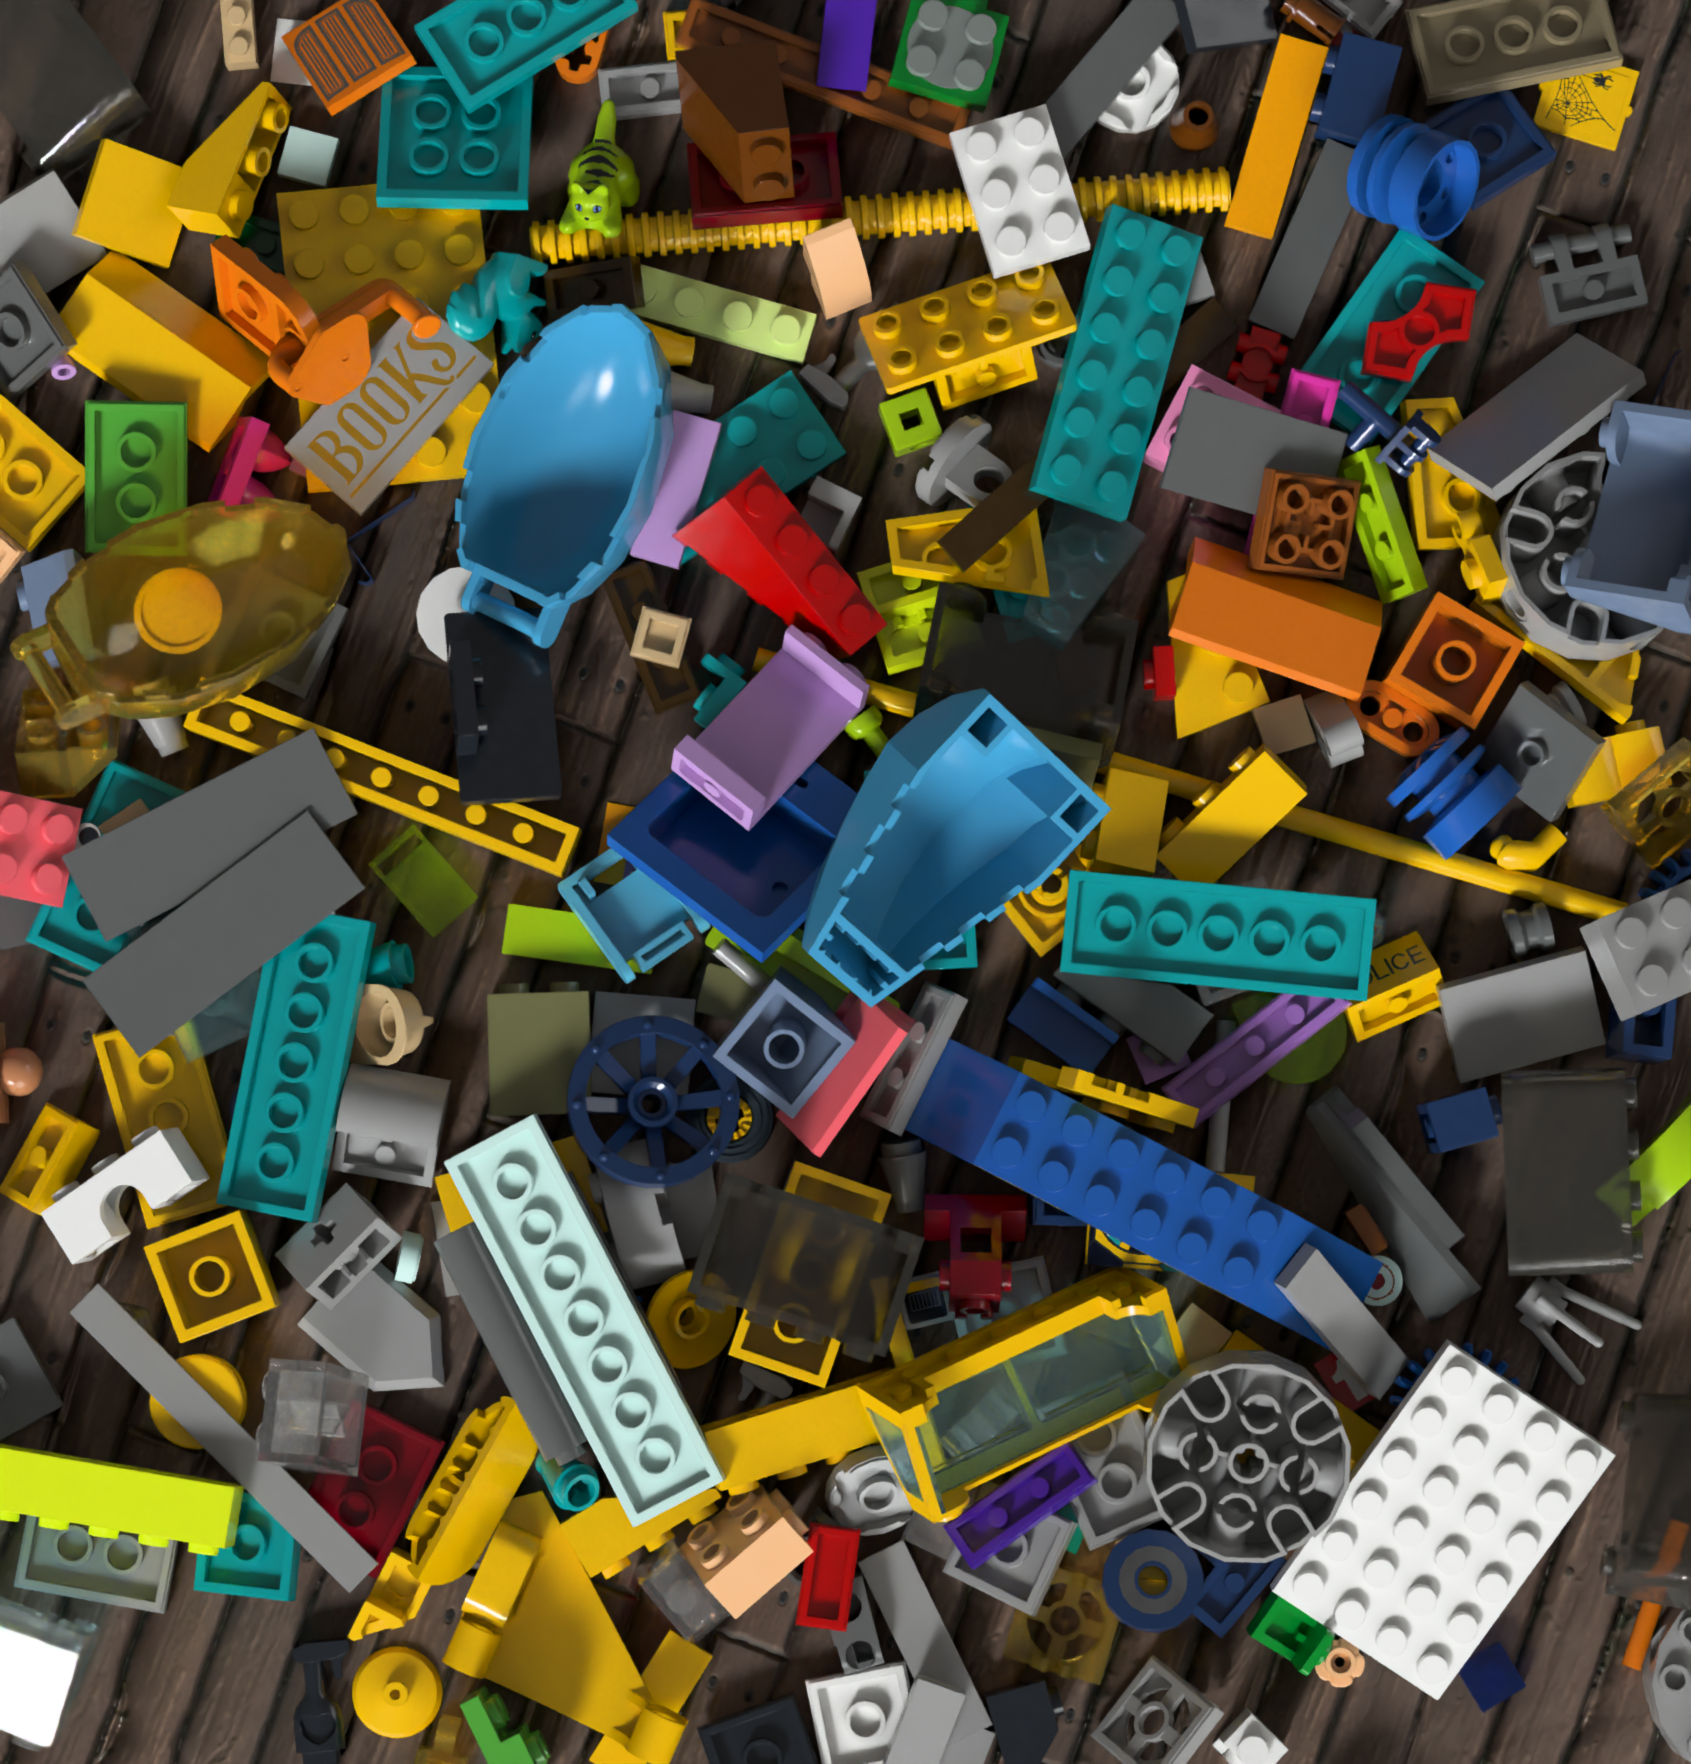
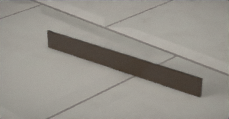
M1214 297L1210 298L1179 326L1160 397L1187 374L1192 364L1196 366L1238 328ZM1038 452L937 541L962 573L1048 498L1028 490Z

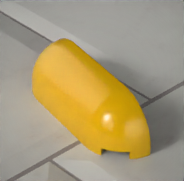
M502 1396L500 1397L501 1401L490 1405L484 1411L476 1408L469 1415L416 1508L407 1527L405 1538L412 1540V1563L407 1565V1568L417 1581L428 1585H443L460 1578L470 1570L483 1553L536 1456L538 1446L513 1398Z

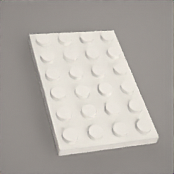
M1446 1339L1351 1471L1349 1488L1333 1522L1315 1538L1312 1536L1303 1546L1295 1549L1270 1584L1271 1590L1434 1699L1439 1700L1616 1455L1612 1449Z

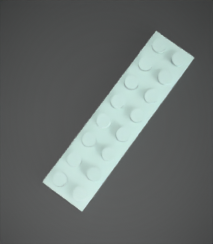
M533 1114L444 1161L449 1174L633 1528L724 1481L726 1476L712 1453L701 1428L538 1115Z

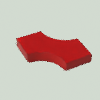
M1426 282L1419 302L1410 312L1393 321L1369 323L1360 375L1410 383L1418 361L1429 350L1447 342H1467L1470 335L1477 290Z

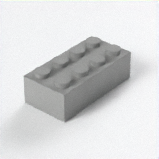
M1691 879L1579 928L1621 1022L1691 992Z

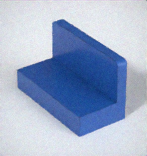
M1039 977L1035 978L1006 1019L1070 1067L1093 1073L1110 1047L1120 1037Z

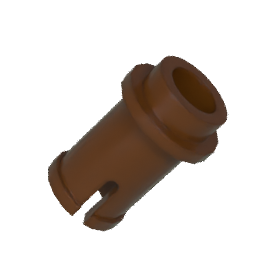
M1287 0L1280 9L1282 13L1288 16L1285 20L1286 22L1290 23L1291 20H1294L1322 40L1326 46L1330 44L1347 20L1344 17H1340L1318 0Z

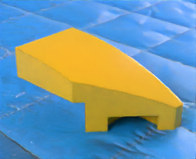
M397 1546L393 1548L347 1638L356 1641L362 1639L365 1635L391 1628L393 1630L400 1628L408 1620L416 1617L432 1585L417 1581L410 1574L407 1565L412 1563L410 1553Z

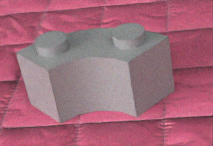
M646 1139L627 1143L617 1154V1156L631 1163L650 1167ZM597 1167L596 1173L588 1174L595 1204L602 1202L605 1204L614 1242L609 1244L633 1290L666 1282L672 1276L686 1271L681 1243L666 1187L643 1188L625 1184L608 1176Z

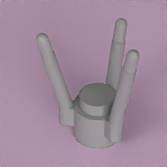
M1537 1275L1514 1306L1524 1313L1519 1321L1533 1331L1578 1385H1582L1585 1383L1584 1376L1541 1323L1543 1322L1551 1327L1558 1319L1595 1347L1603 1346L1604 1341L1587 1326L1565 1311L1568 1303L1561 1297L1635 1330L1641 1329L1642 1323L1626 1315V1313L1566 1287L1553 1276L1547 1282Z

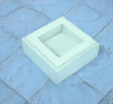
M290 126L277 175L285 179L327 189L340 144L339 139Z

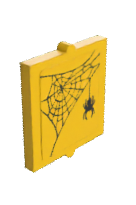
M1622 66L1539 83L1538 89L1541 91L1533 121L1540 129L1615 151L1625 118L1629 117L1633 112L1632 107L1629 105L1639 71Z

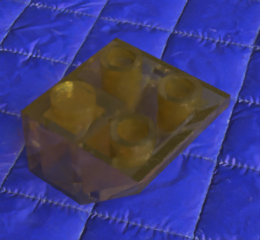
M95 683L86 686L68 687L43 686L23 689L15 758L24 796L37 799L75 797L118 756L125 693L123 683Z

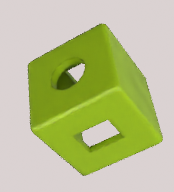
M926 387L879 404L878 412L895 457H900L933 445L943 433ZM917 415L920 425L904 430L901 421Z

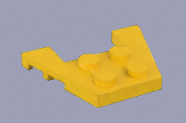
M1011 1055L1007 1066L1054 1090L1082 1098L1081 1104L1099 1113L1126 1119L1125 1121L1169 1133H1174L1176 1125L1194 1128L1199 1108L1150 1092L1140 1091L1126 1086V1084L1104 1079L1080 1069L1066 1066L1058 1069Z

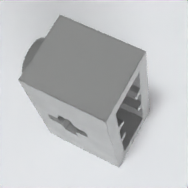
M346 1182L321 1207L318 1223L307 1222L290 1237L289 1241L275 1256L308 1293L332 1310L402 1239V1236L371 1202Z

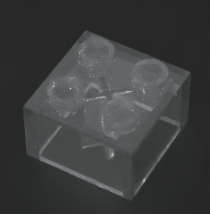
M270 1358L269 1371L265 1374L262 1383V1394L265 1403L262 1423L256 1432V1447L259 1451L257 1461L302 1473L357 1477L369 1375L328 1362Z

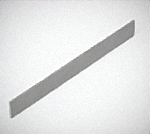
M97 1284L69 1312L349 1593L379 1564L100 1284Z

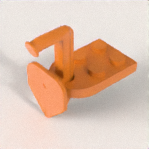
M226 234L210 244L219 316L269 356L267 361L269 376L292 397L323 405H331L355 390L365 380L371 366L367 322L389 308L394 309L413 325L412 330L418 338H429L435 335L441 327V320L438 315L433 314L423 303L396 282L384 278L375 279L316 316L305 299L291 286L288 279L281 273H274L260 262L251 249L241 247Z

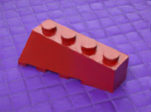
M762 466L745 474L672 535L685 547L689 546L707 560L706 563L721 575L725 574L747 591L746 594L758 604L765 605L784 620L783 623L788 627L792 624L802 633L809 632L819 638L825 645L827 652L837 660L851 656L888 625Z

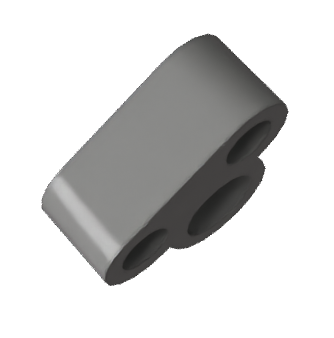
M1324 691L1303 700L1311 727L1315 732L1324 759L1330 768L1364 755L1362 746L1364 738L1361 729L1342 696Z

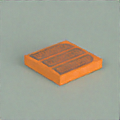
M340 0L281 37L331 116L417 64L376 0Z

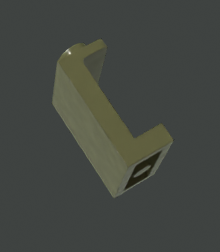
M579 982L549 983V992L529 993V984L526 983L499 984V994H487L490 1116L567 1115L566 1092L569 1077L581 1052L591 1041V993L589 991H580ZM592 1071L587 1083L586 1097H594V1093H592Z

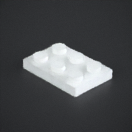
M1046 104L949 133L951 146L993 279L1090 250L1091 245Z

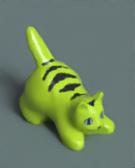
M609 98L601 106L592 143L579 151L573 157L568 173L570 181L567 187L569 202L559 224V230L564 234H572L581 229H596L605 237H617L622 232L621 206H634L640 196V181L635 173L634 163L630 155L618 147L615 142L617 117L615 104Z

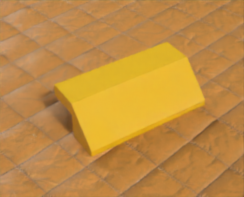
M111 250L85 275L59 314L78 343L67 353L70 357L134 401L188 402V439L208 453L236 425L245 401L269 377L267 369L269 356L135 261L114 250Z

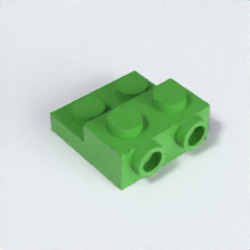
M484 1685L465 1696L460 1703V1707L488 1764L548 1763L551 1753L539 1729L530 1732L527 1723L524 1722L507 1731L505 1726H507V1721L511 1719L498 1692L490 1696Z

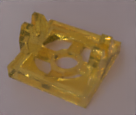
M1684 737L1675 742L1662 756L1600 807L1610 818L1608 820L1610 825L1633 845L1642 862L1652 870L1661 865L1663 859L1670 857L1691 839V742ZM1677 771H1680L1689 780L1681 788H1670L1666 782ZM1653 792L1656 800L1653 804L1652 813L1637 824L1639 804ZM1681 796L1679 809L1670 817L1663 818V809L1668 801L1674 797ZM1661 825L1671 827L1665 832L1651 835Z
M1059 1565L1050 1586L1060 1582L1067 1584L1063 1600L1056 1601L1049 1607L1041 1605L1036 1616H1031L1015 1608L1002 1656L1027 1663L1031 1667L1043 1672L1051 1671L1057 1673V1675L1063 1678H1077L1100 1685L1119 1620L1107 1607L1101 1589L1102 1578ZM1082 1589L1090 1591L1099 1602L1103 1614V1623L1085 1618L1083 1610L1078 1605ZM1063 1605L1074 1608L1080 1618L1077 1629L1068 1635L1058 1634L1052 1629L1050 1624L1052 1612L1057 1607ZM1027 1618L1044 1622L1047 1631L1051 1634L1052 1638L1047 1655L1031 1640L1027 1627ZM1080 1634L1098 1639L1095 1646L1084 1655L1062 1660L1067 1641L1075 1639Z

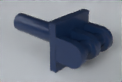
M1351 380L1337 394L1342 401L1363 418L1348 435L1346 440L1347 446L1353 451L1359 452L1379 432L1389 443L1374 460L1378 464H1381L1383 461L1386 462L1401 476L1409 477L1415 470L1413 464L1415 462H1423L1428 456L1426 450L1429 447L1435 448L1441 442V437L1436 430L1421 418L1424 413L1420 409L1402 426ZM1409 432H1412L1417 438H1413ZM1395 447H1399L1404 453L1402 454Z

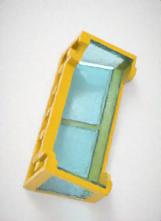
M1109 1267L857 1385V1390L867 1416L911 1508L931 1522L936 1523L953 1520L962 1514L963 1509L970 1502L968 1490L1132 1411L1141 1409L1145 1412H1151L1160 1391L1189 1364L1167 1288L1129 1268Z

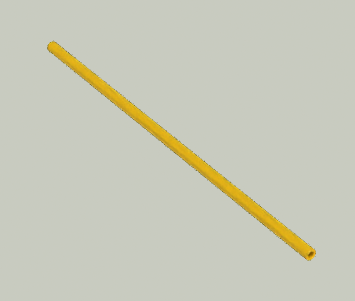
M759 647L752 671L759 673L777 652ZM865 678L866 683L870 685L865 705L873 706L875 704L879 709L914 718L919 713L940 702V700ZM1102 749L1097 773L1106 775L1111 767L1168 780L1167 794L1191 801L1212 782V780L1107 749ZM1213 781L1217 786L1221 784L1219 782ZM1297 805L1276 824V826L1533 902L1543 901L1547 906L1594 920L1628 906L1626 902L1521 871L1506 870L1497 864L1456 852L1445 861L1429 844Z

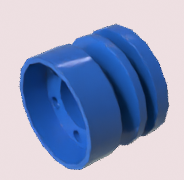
M1386 115L1377 119L1365 131L1354 150L1348 168L1346 187L1350 205L1359 214L1375 218L1382 223L1396 225L1399 230L1422 239L1438 241L1450 235L1456 229L1473 203L1479 184L1480 163L1478 153L1467 140L1443 131L1431 130L1428 125L1413 122L1412 119L1401 115Z
M1463 725L1457 731L1436 739L1401 773L1392 793L1386 798L1394 808L1410 793L1419 800L1404 815L1407 822L1415 820L1428 810L1434 815L1435 819L1425 831L1423 838L1445 861L1470 840L1522 789L1518 781L1500 763L1481 775L1473 769L1486 749L1481 743L1464 759L1458 754L1456 749L1471 735Z

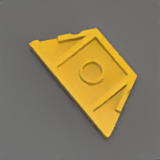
M1476 596L1469 605L1471 609L1486 620L1524 641L1523 649L1620 725H1623L1632 715L1633 706L1631 705L1634 681L1639 673L1640 650L1608 661L1568 659L1532 642L1507 616L1500 600L1481 605L1478 596Z

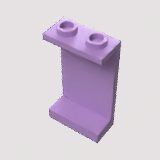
M791 624L785 631L782 648L695 740L687 734L674 748L671 769L746 830L750 831L865 707L870 685L866 683L864 676L857 668L849 663L842 664L830 655L819 638L809 632L802 633Z

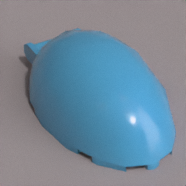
M583 304L546 326L538 334L542 339L526 357L519 356L505 372L472 433L463 468L467 469L461 489V499L456 498L455 521L460 522V547L456 549L461 568L471 571L472 574L461 599L462 609L471 614L480 612L532 637L533 643L542 648H548L554 643L570 605L592 594L623 563L652 513L674 439L671 367L653 332L623 304H612V306H587ZM494 583L543 606L539 618L489 595Z

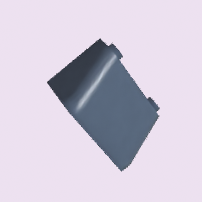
M1615 400L1610 418L1605 417L1599 431V445L1602 448H1606L1610 464L1587 548L1578 547L1573 556L1565 557L1561 569V584L1565 586L1571 598L1678 633L1691 635V410Z

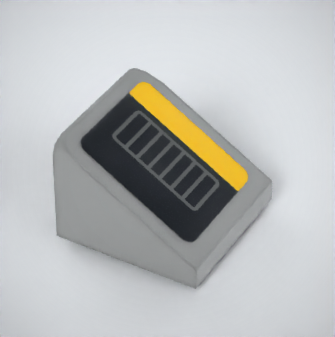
M939 1271L893 1282L906 1331L954 1320L953 1313L948 1312V1292L939 1291Z

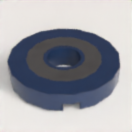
M1146 1529L1127 1535L1112 1548L1103 1566L1101 1589L1107 1607L1120 1622L1137 1630L1159 1633L1176 1628L1192 1615L1202 1596L1204 1574L1198 1556L1181 1538L1168 1531ZM1147 1567H1155L1161 1570L1166 1577L1165 1590L1157 1595H1149L1143 1592L1138 1583V1575L1141 1570Z

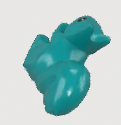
M492 253L490 260L477 270L470 285L462 283L458 290L451 293L446 306V318L450 329L460 338L475 342L483 339L492 331L496 318L501 320V353L507 354L512 348L516 353H520L525 344L535 340L542 330L541 321L530 311L533 307L545 306L546 300L529 292V286L532 277L542 276L547 272L548 265L520 254Z

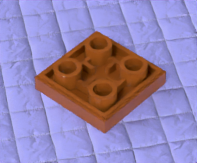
M1265 467L1247 567L1258 570L1344 580L1361 481Z

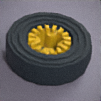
M736 1074L740 1095V1108L744 1113V1117L738 1121L740 1129L734 1132L727 1148L717 1160V1162L730 1164L749 1160L763 1150L773 1133L775 1121L772 1102ZM713 1076L697 1086L693 1093L717 1090ZM714 1107L685 1111L684 1122L711 1139L717 1126L715 1120L719 1118L720 1108Z

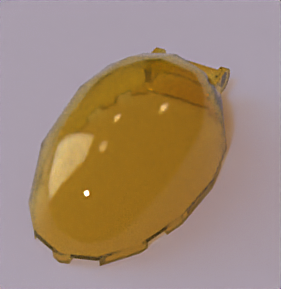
M264 496L254 497V503L225 506V500L199 503L137 523L108 540L106 548L92 555L86 561L82 558L68 572V580L49 598L45 609L46 624L18 636L11 643L10 651L15 659L23 660L56 712L54 720L62 730L74 728L102 714L126 719H168L232 700L295 661L335 608L352 570L345 529L338 523L331 525L314 511H311V505ZM52 648L72 689L80 698L76 700L71 699L42 652Z

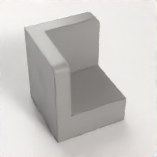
M819 476L816 477L808 493V501L801 516L835 558L862 506V497Z

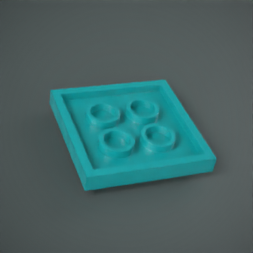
M410 67L383 84L376 185L377 207L528 210L534 75L470 114L467 113L438 67Z

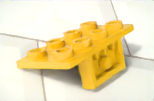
M1050 262L993 279L991 272L859 318L860 329L887 394H895L933 380L937 398L943 411L1038 379L1031 347L1075 332L1078 329L1075 316Z

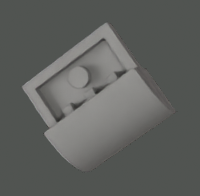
M351 1063L338 1112L335 1130L337 1131L332 1170L432 1188L435 1179L441 1133L445 1123L451 1080Z

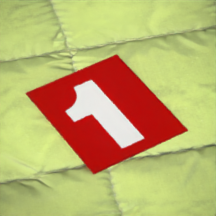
M1333 1352L1313 1364L1333 1398L1351 1411H1355L1375 1398L1363 1389Z

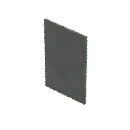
M1189 386L1159 487L1256 515L1265 467L1336 476L1348 434Z

